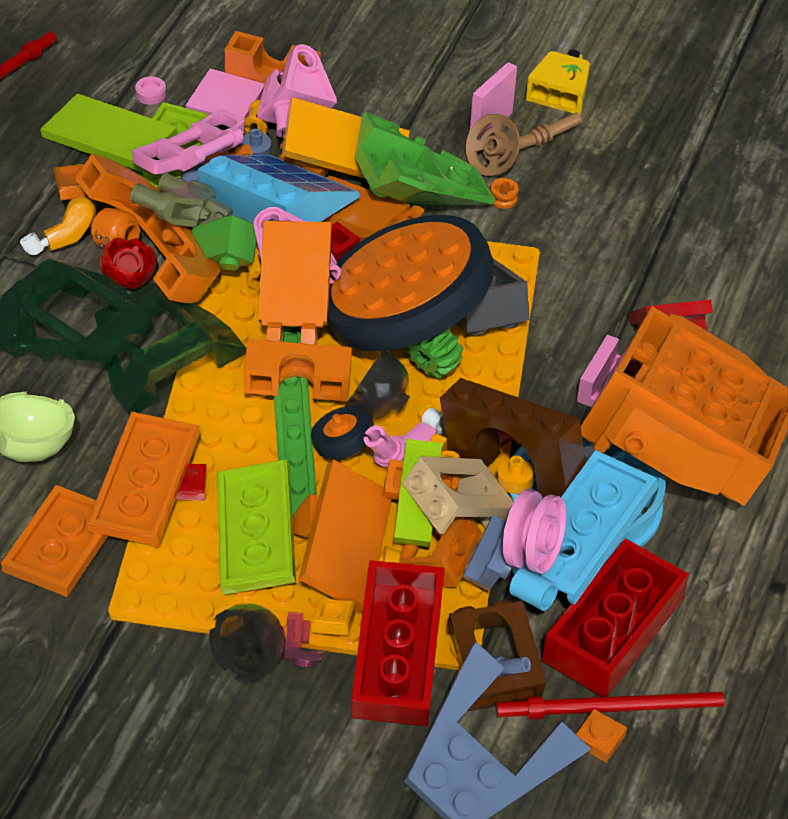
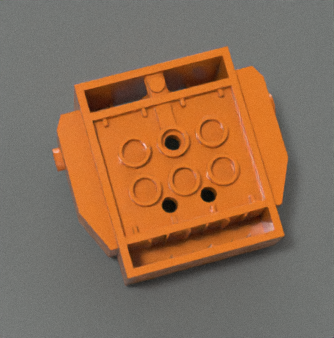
M651 306L614 365L580 426L581 434L589 443L594 445L593 448L601 453H604L606 449L608 450L614 444L679 484L716 495L721 492L726 498L735 500L745 506L773 467L787 433L788 387L768 376L746 354L686 318L674 314L668 316Z

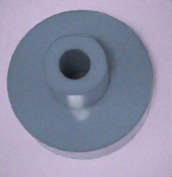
M253 129L250 133L244 135V140L240 144V146L250 145L253 155H271L272 152L270 137L259 129Z

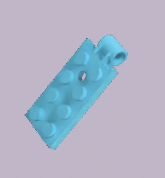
M595 450L561 497L566 505L567 522L562 546L555 563L544 574L529 570L527 565L522 568L512 567L514 577L510 584V594L545 611L553 604L557 592L560 590L568 594V601L575 605L659 487L657 478ZM566 549L574 551V554L569 557H561V553Z

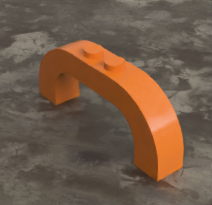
M91 154L75 178L77 183L90 199L110 204L119 210L127 211L135 216L138 224L166 258L153 280L169 300L182 303H196L200 301L220 273L219 263L205 257L192 234L193 227L171 224L159 219L155 215V211L131 203L130 195L132 189L138 183L158 192L161 191L125 166L105 157Z

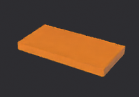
M131 411L87 522L88 532L159 546L198 440L200 426Z
M332 460L326 466L298 580L336 600L355 601L356 610L363 612L369 560L378 561L392 499L383 497V486Z

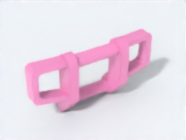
M219 109L204 119L193 123L188 130L171 138H161L151 144L134 149L132 151L133 163L153 174H162L177 169L184 172L204 162L205 157L215 152L223 153L241 144L244 140V119L224 109ZM224 124L230 128L223 131L216 126ZM194 140L203 143L200 146L195 144L187 149L181 147ZM156 156L160 160L152 159V157Z

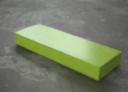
M406 438L393 542L430 547L433 524L402 483L420 456L441 457L442 443Z

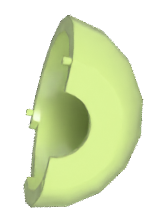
M27 391L1 396L0 454L17 462L43 461L57 454L72 434L75 421L72 408L64 400L59 399L57 401L45 396L27 395Z

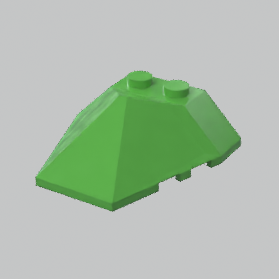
M366 111L364 112L355 159L361 168L362 175L370 185V190L374 194L382 198L389 196L410 204V206L484 205L494 203L496 200L475 166L443 149L438 154L430 150L429 147L424 146L426 140L416 136L412 140L402 135L399 131L400 126Z

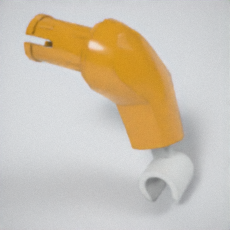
M89 197L72 199L68 203L62 221L44 230L43 239L39 240L35 232L23 237L20 240V244L27 253L36 255L46 246L49 251H54L78 243L96 216V200Z

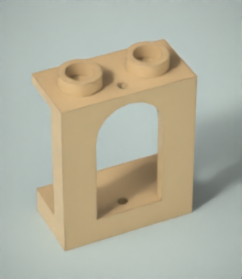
M420 456L402 483L439 534L446 532L455 517H477L485 528H487V524L493 515L507 521L509 511L514 503L481 459ZM440 474H460L457 489L459 493L449 488L441 479Z

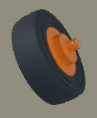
M360 406L341 407L325 414L315 423L311 431L312 442L317 452L324 458H346L358 453L367 446L364 442V437H368L365 432L374 426V422L368 411Z

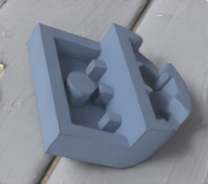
M494 515L491 517L481 540L475 546L462 578L485 590H490L499 577L505 580L512 566L506 564L503 556V536L506 521Z

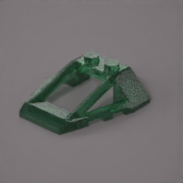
M49 258L41 262L36 269L23 279L18 280L13 287L1 296L0 350L12 355H24L26 351H37L39 357L50 358L53 353L68 354L70 360L107 363L148 329L153 322L143 306L112 278L77 265ZM58 290H62L81 298L92 293L118 311L85 337L39 307V305ZM30 317L67 341L35 337L36 333Z
M150 283L94 313L113 396L129 416L131 411L138 413L160 401L155 386L156 382L207 354L218 368L246 354L247 347L233 330L214 314L194 303L169 300L156 283ZM164 310L184 326L144 349H141L124 333L126 330ZM112 340L132 358L124 373Z

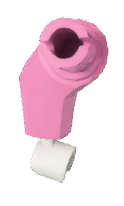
M429 408L422 417V423L419 422L411 431L402 436L389 437L382 427L372 426L365 432L368 437H364V442L374 451L376 463L387 468L390 459L403 461L406 438L430 441L434 433L438 435L444 433L446 430L445 424L441 421L443 414L434 408Z

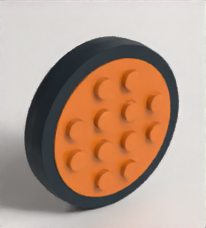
M450 215L417 217L396 223L372 234L356 244L337 261L336 265L341 269V275L338 280L330 273L334 283L330 284L328 326L343 344L363 351L395 350L420 343L440 334L469 314L487 293L494 277V262L488 243L479 228L472 222Z

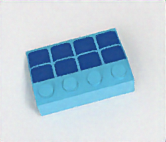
M220 155L198 168L200 182L212 187L217 194L216 200L232 208L233 215L253 224L256 216L262 210L269 207H278L306 222H321L360 197L359 191L272 155Z

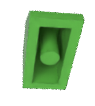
M231 215L193 227L192 234L205 257L219 263L220 268L238 270L240 266L253 263L256 245L253 223Z

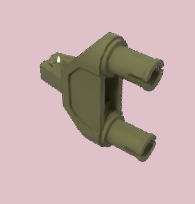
M167 172L161 176L158 183V190L161 192L138 183L134 186L130 195L131 203L155 211V215L159 219L180 226L196 227L231 216L233 213L232 208L216 200L217 194L211 186L197 180L187 182Z

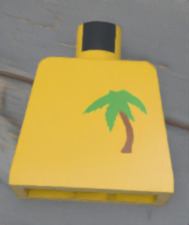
M574 49L568 50L566 54L555 51L549 52L528 77L526 101L573 114L577 112L580 115L587 88L590 68L589 61L584 60L582 54Z

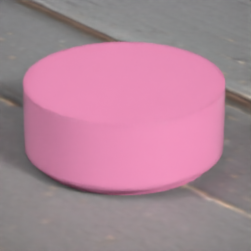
M144 77L135 85L136 98L143 104H158L166 97V84L160 78Z

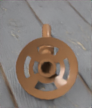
M576 112L550 125L545 123L535 129H531L527 135L519 136L516 125L508 117L500 114L486 115L472 126L467 136V159L471 165L478 169L480 174L498 176L506 172L513 165L518 156L519 149L532 145L538 147L541 144L547 143V141L553 140V136L581 124V116ZM492 124L493 128L487 130L482 136L481 140H478L481 132L487 126ZM503 124L510 129L513 139H509L508 135L502 132ZM483 150L485 157L490 160L487 167L480 162L477 151ZM508 159V161L504 165L499 167V164L505 162Z

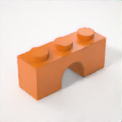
M235 31L225 48V73L265 84L266 79L275 69L284 72L287 57L296 46L292 45L285 59L279 61L270 57L265 51L264 38ZM316 51L321 60V52ZM298 55L299 61L304 66L309 67L304 59L305 56ZM277 78L278 83L281 85L282 80Z
M248 339L244 363V393L278 396L280 384L285 379L303 377L313 385V399L348 401L352 347Z

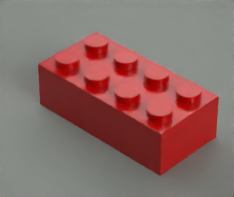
M625 538L598 571L576 604H571L546 634L542 662L599 696L608 697L683 601L689 573Z
M369 560L351 699L352 719L428 727L445 568Z

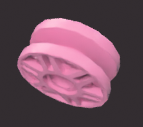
M526 489L518 495L509 511L504 529L503 556L506 564L516 568H522L527 565L529 570L539 574L549 571L556 561L565 535L567 516L564 499L552 494L542 498L538 491Z

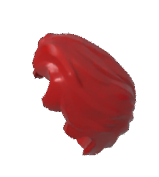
M122 238L112 239L104 246L99 260L101 272L116 287L124 289L139 288L148 282L155 271L157 261L153 248L147 246L138 238H133L129 241Z

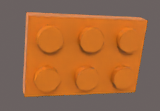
M55 485L1 562L2 572L68 597L108 538L107 535L88 532L87 522L96 500Z

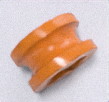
M499 178L493 181L490 190L496 200L492 205L501 209H508L516 205L519 191L517 183L507 178Z

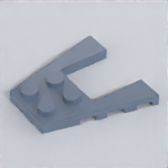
M477 642L468 650V655L461 669L457 672L451 689L403 781L443 819H489L591 749L561 722L519 771L513 775L457 723L505 669Z

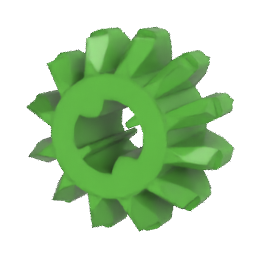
M450 328L430 339L404 347L406 352L410 354L409 359L417 364V369L421 368L425 371L426 375H434L437 378L448 374L459 365V361L462 359L461 353L464 350L462 345L457 342L458 336L453 335L450 332Z

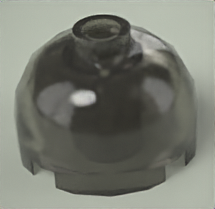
M383 349L345 406H360L366 409L374 420L385 418L392 410L399 414L410 398L405 393L409 384L406 368L395 356Z
M241 603L222 611L213 619L216 622L215 628L209 632L211 651L218 665L223 670L229 668L233 673L237 674V676L233 677L234 679L252 682L269 673L277 666L285 652L286 638L279 619L270 609L255 603Z

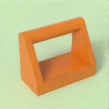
M455 517L446 532L442 534L431 557H415L420 546L404 544L400 552L399 562L445 568L444 587H457L482 533L473 517Z

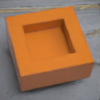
M594 709L576 735L591 748L588 751L589 754L607 763L625 738L627 727Z

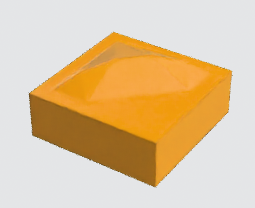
M318 598L311 620V632L349 636L356 613L355 601Z

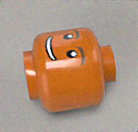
M104 208L98 212L91 223V234L95 245L103 249L109 241L115 238H122L126 241L133 238L139 239L140 227L135 216L131 213L115 208Z

